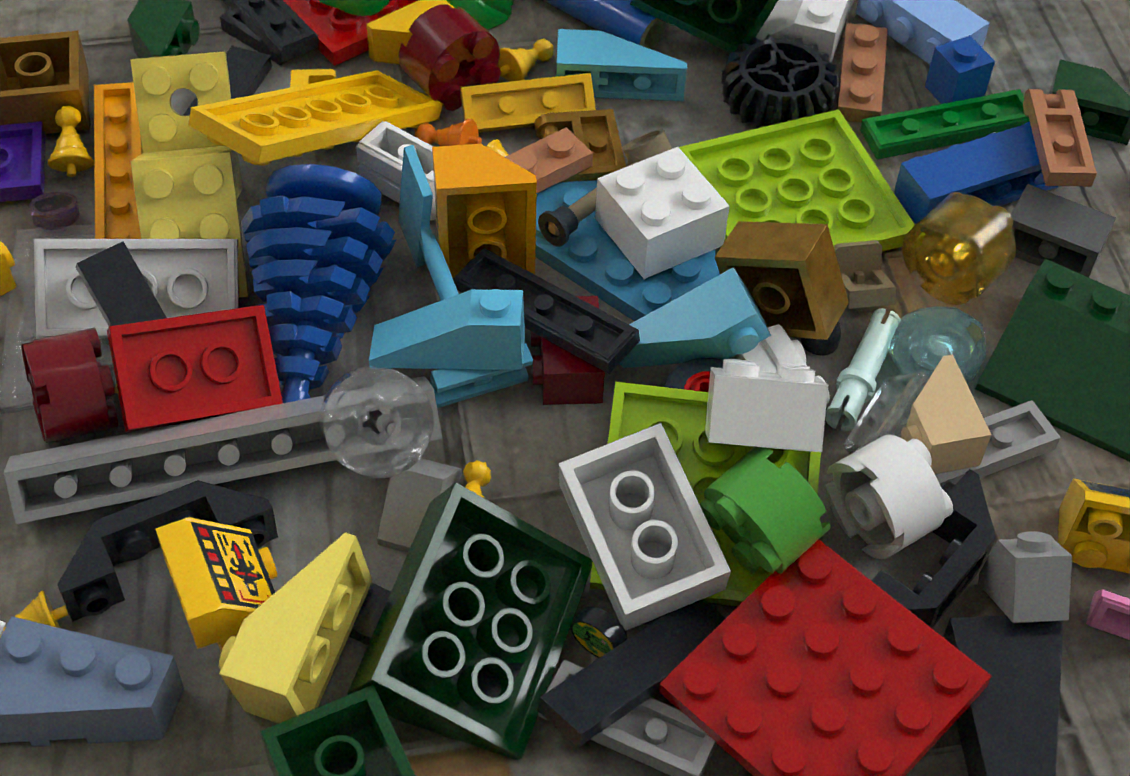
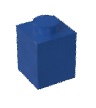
M971 35L936 46L925 87L940 104L985 96L995 60Z

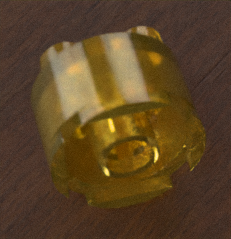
M953 192L915 224L904 237L902 253L905 265L910 274L914 270L918 272L925 281L921 287L935 299L952 305L966 304L970 299L980 296L1013 263L1016 254L1015 238L1011 230L1013 219L1010 213L1001 206H991L975 196Z

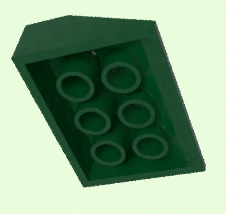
M1045 259L1022 296L975 389L1012 407L1033 400L1052 426L1130 462V295Z
M454 483L430 502L347 694L349 695L374 685L387 715L396 720L515 760L521 759L539 713L537 711L539 699L548 689L592 569L593 560L462 485ZM525 662L514 681L512 672L505 663ZM463 665H472L461 672L458 681L450 678L457 674ZM433 666H440V670H437ZM479 670L488 671L499 678L501 691L496 698L486 696L480 690L477 683Z

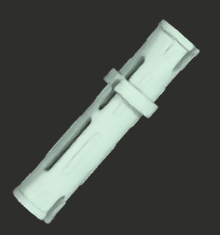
M877 309L873 312L870 323L849 367L842 370L838 376L836 383L837 392L825 415L826 422L834 429L837 428L842 415H845L846 418L841 426V431L845 432L854 429L864 403L871 400L876 391L875 379L896 333L899 332L902 325L899 315L892 310L885 324L881 322L886 309Z

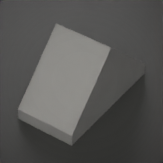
M415 456L392 466L377 537L378 545L408 553L430 502L454 483H459L462 469Z

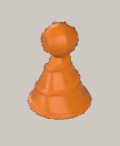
M470 118L435 131L433 125L424 123L420 124L414 132L416 138L429 145H432L434 142L439 146L482 144L477 124Z

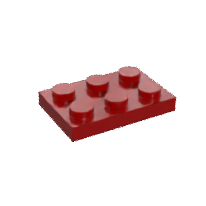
M264 305L109 326L107 329L125 432L179 424L283 403Z

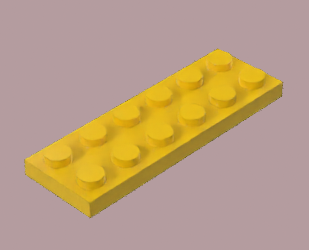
M376 70L191 107L188 125L207 135L208 141L226 146L241 154L244 161L264 166L274 160L286 157H301L306 152L318 149H332L335 145L347 142H359L382 121H387L400 129L407 127L417 128L420 124L439 120L443 103L437 100L434 101L429 96Z

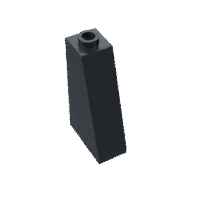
M1007 615L950 618L943 638L992 676L989 685L956 720L968 776H1056L1063 621L1013 623Z

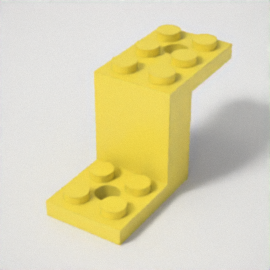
M226 51L130 59L143 150L141 155L131 161L141 239H238L239 298L248 297L249 291L237 198L243 189L238 153L226 146L208 141L207 135L188 125L190 115L178 114L171 104L173 93L181 88L189 89L196 95L198 106L230 100L231 91Z

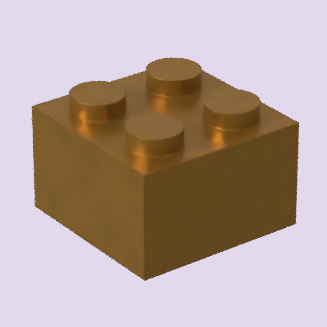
M79 31L0 38V125L42 121L45 134L60 133L62 127L56 123L55 114L62 106L71 105L73 108L78 109L81 115V120L75 127V130H89V70Z
M738 221L715 255L720 274L734 267L750 291L766 326L771 327L780 324L789 337L828 340L849 303L828 224Z

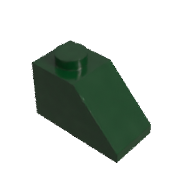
M1060 59L1049 94H1056L1058 90H1074L1086 135L1128 145L1130 141V95L1103 69Z

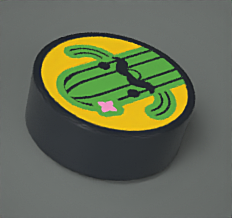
M585 607L571 623L572 634L578 643L598 658L628 640L626 631L621 623L610 613L598 607Z

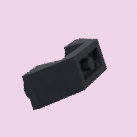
M971 469L964 474L956 485L948 481L941 488L950 497L953 504V512L944 519L940 527L932 531L950 543L939 561L942 568L936 575L933 576L926 572L913 590H910L882 570L872 580V582L931 628L936 625L980 572L996 539L979 474Z
M197 480L93 521L57 584L72 622L86 616L99 615L107 611L112 605L125 600L113 566L125 561L140 559L149 551L161 547L156 528L190 517L250 529L258 549L268 541L278 538L273 508L269 500Z

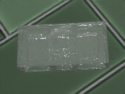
M925 371L885 378L854 429H852L843 446L849 454L883 435H894L901 438L902 428L907 425L913 403L929 379Z

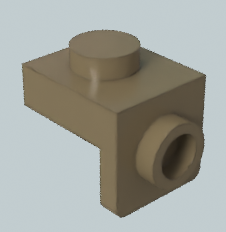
M877 240L836 244L834 250L849 301L847 308L857 312H873L879 306L895 305L896 286L881 270L882 245Z

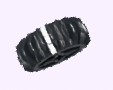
M767 34L765 40L752 37L749 44H739L737 50L729 54L721 79L724 102L730 106V113L740 114L742 123L754 122L756 129L830 112L834 106L839 86L837 83L836 65L829 62L828 53H818L817 44L807 46L803 44L802 38L794 41L787 39L786 35L782 39H774L770 34Z

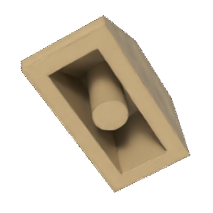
M953 354L942 357L913 403L907 425L902 428L901 438L905 441L918 439L927 447L932 459L930 467L934 474L980 466L991 438L989 428Z

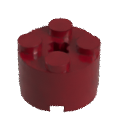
M440 4L425 11L408 29L412 36L407 46L401 43L399 63L402 70L430 98L443 103L442 106L448 111H455L462 106L461 87L494 84L500 78L501 70L498 67L500 48L497 40L459 6L458 8H452L449 4Z
M95 327L21 344L27 382H30L36 418L43 440L46 443L83 436L119 426L112 398H105L106 396L115 395L108 364L101 365L99 361H96V358L102 357V350Z

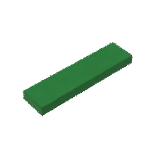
M1020 89L862 119L860 132L876 160L973 141L991 133H998L1030 122L1029 116H1025L1023 110L1024 94Z

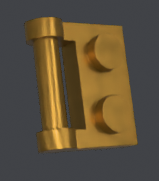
M613 109L546 113L540 115L535 120L536 134L540 140L567 127L593 152V166L561 182L595 181L597 178L626 167Z

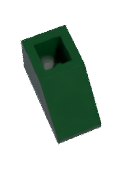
M139 0L127 19L134 52L138 58L186 55L191 45H195L199 39L200 24L194 18L192 1Z

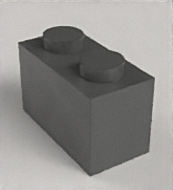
M1027 184L1008 219L998 250L1037 266H1041L1043 261L1047 259L1090 278L1104 249L1116 217Z

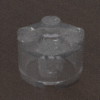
M365 366L349 371L331 386L324 396L320 426L328 448L342 465L364 476L387 478L407 471L424 454L423 452L432 436L434 415L427 395L411 378L391 368ZM372 408H376L382 414L389 413V419L382 422L384 431L376 434L370 427L363 428V422L369 419L368 411Z

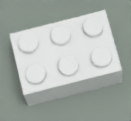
M661 423L559 463V486L618 620L625 631L726 589L731 570Z

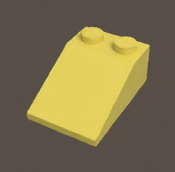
M345 532L246 617L237 636H231L225 643L219 660V668L221 670L219 674L244 712L281 723L318 708L373 581L355 535Z

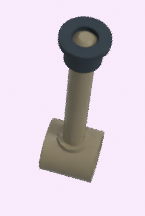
M664 129L647 132L624 145L622 149L628 160L626 167L672 149ZM597 187L569 207L561 206L555 211H545L539 216V229L549 243L558 247L566 244L569 240V235L578 229V223L596 210Z

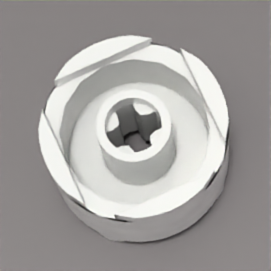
M883 435L828 468L827 473H833V481L825 485L831 510L849 538L859 534L869 544L861 550L873 558H889L940 527L944 519L953 512V504L950 497L941 489L939 481L930 467L932 463L930 452L918 439H911L907 442L894 435Z

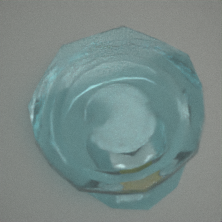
M935 306L922 308L903 316L894 332L888 351L905 380L912 387L921 391L942 357L952 354L966 383L969 384L976 378L981 369V364L986 359L985 333L983 325L979 321L956 307Z

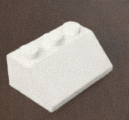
M778 0L756 38L765 40L767 34H770L774 39H782L784 35H786L787 39L794 41L802 38L803 44L807 46L817 44L818 53H828L829 62L832 63L853 0Z

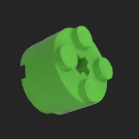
M755 446L705 489V500L699 505L708 524L715 530L720 531L722 529L735 544L731 549L732 553L746 570L755 573L761 567L770 573L776 571L781 574L830 529V522H820L819 518L827 511L820 497L807 480L788 462L778 468L767 460L774 453L766 447Z

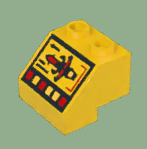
M190 517L156 528L167 568L197 649L217 642L222 652L227 640L231 636H237L244 619L275 593L271 580L277 578L278 574L269 548L266 546L258 549L250 529Z

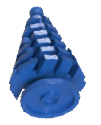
M301 164L289 165L275 170L266 182L267 198L260 200V205L251 206L241 220L243 234H245L247 242L246 249L249 264L253 269L251 273L254 277V292L263 302H267L266 304L259 305H264L273 354H277L274 360L278 380L281 381V385H284V389L281 392L283 403L311 398L309 389L319 388L323 385L329 370L327 365H319L337 361L342 349L340 339L343 338L344 333L352 331L357 319L355 314L363 308L369 299L370 287L376 283L384 268H380V266L391 253L397 240H392L395 231L386 221L378 222L382 203L381 191L373 182L359 174L334 166Z

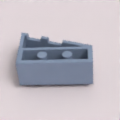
M11 616L0 637V743L30 741L32 747L51 746L52 740L86 738L88 744L163 739L184 692V686L174 656Z

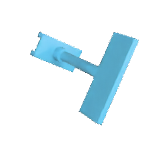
M414 145L404 147L398 221L416 267L427 264L439 298L442 301L459 293L443 252L430 228L433 193ZM527 343L524 344L522 370L437 369L431 371L430 384L434 388L437 408L528 381L529 375L525 367L533 364V358Z

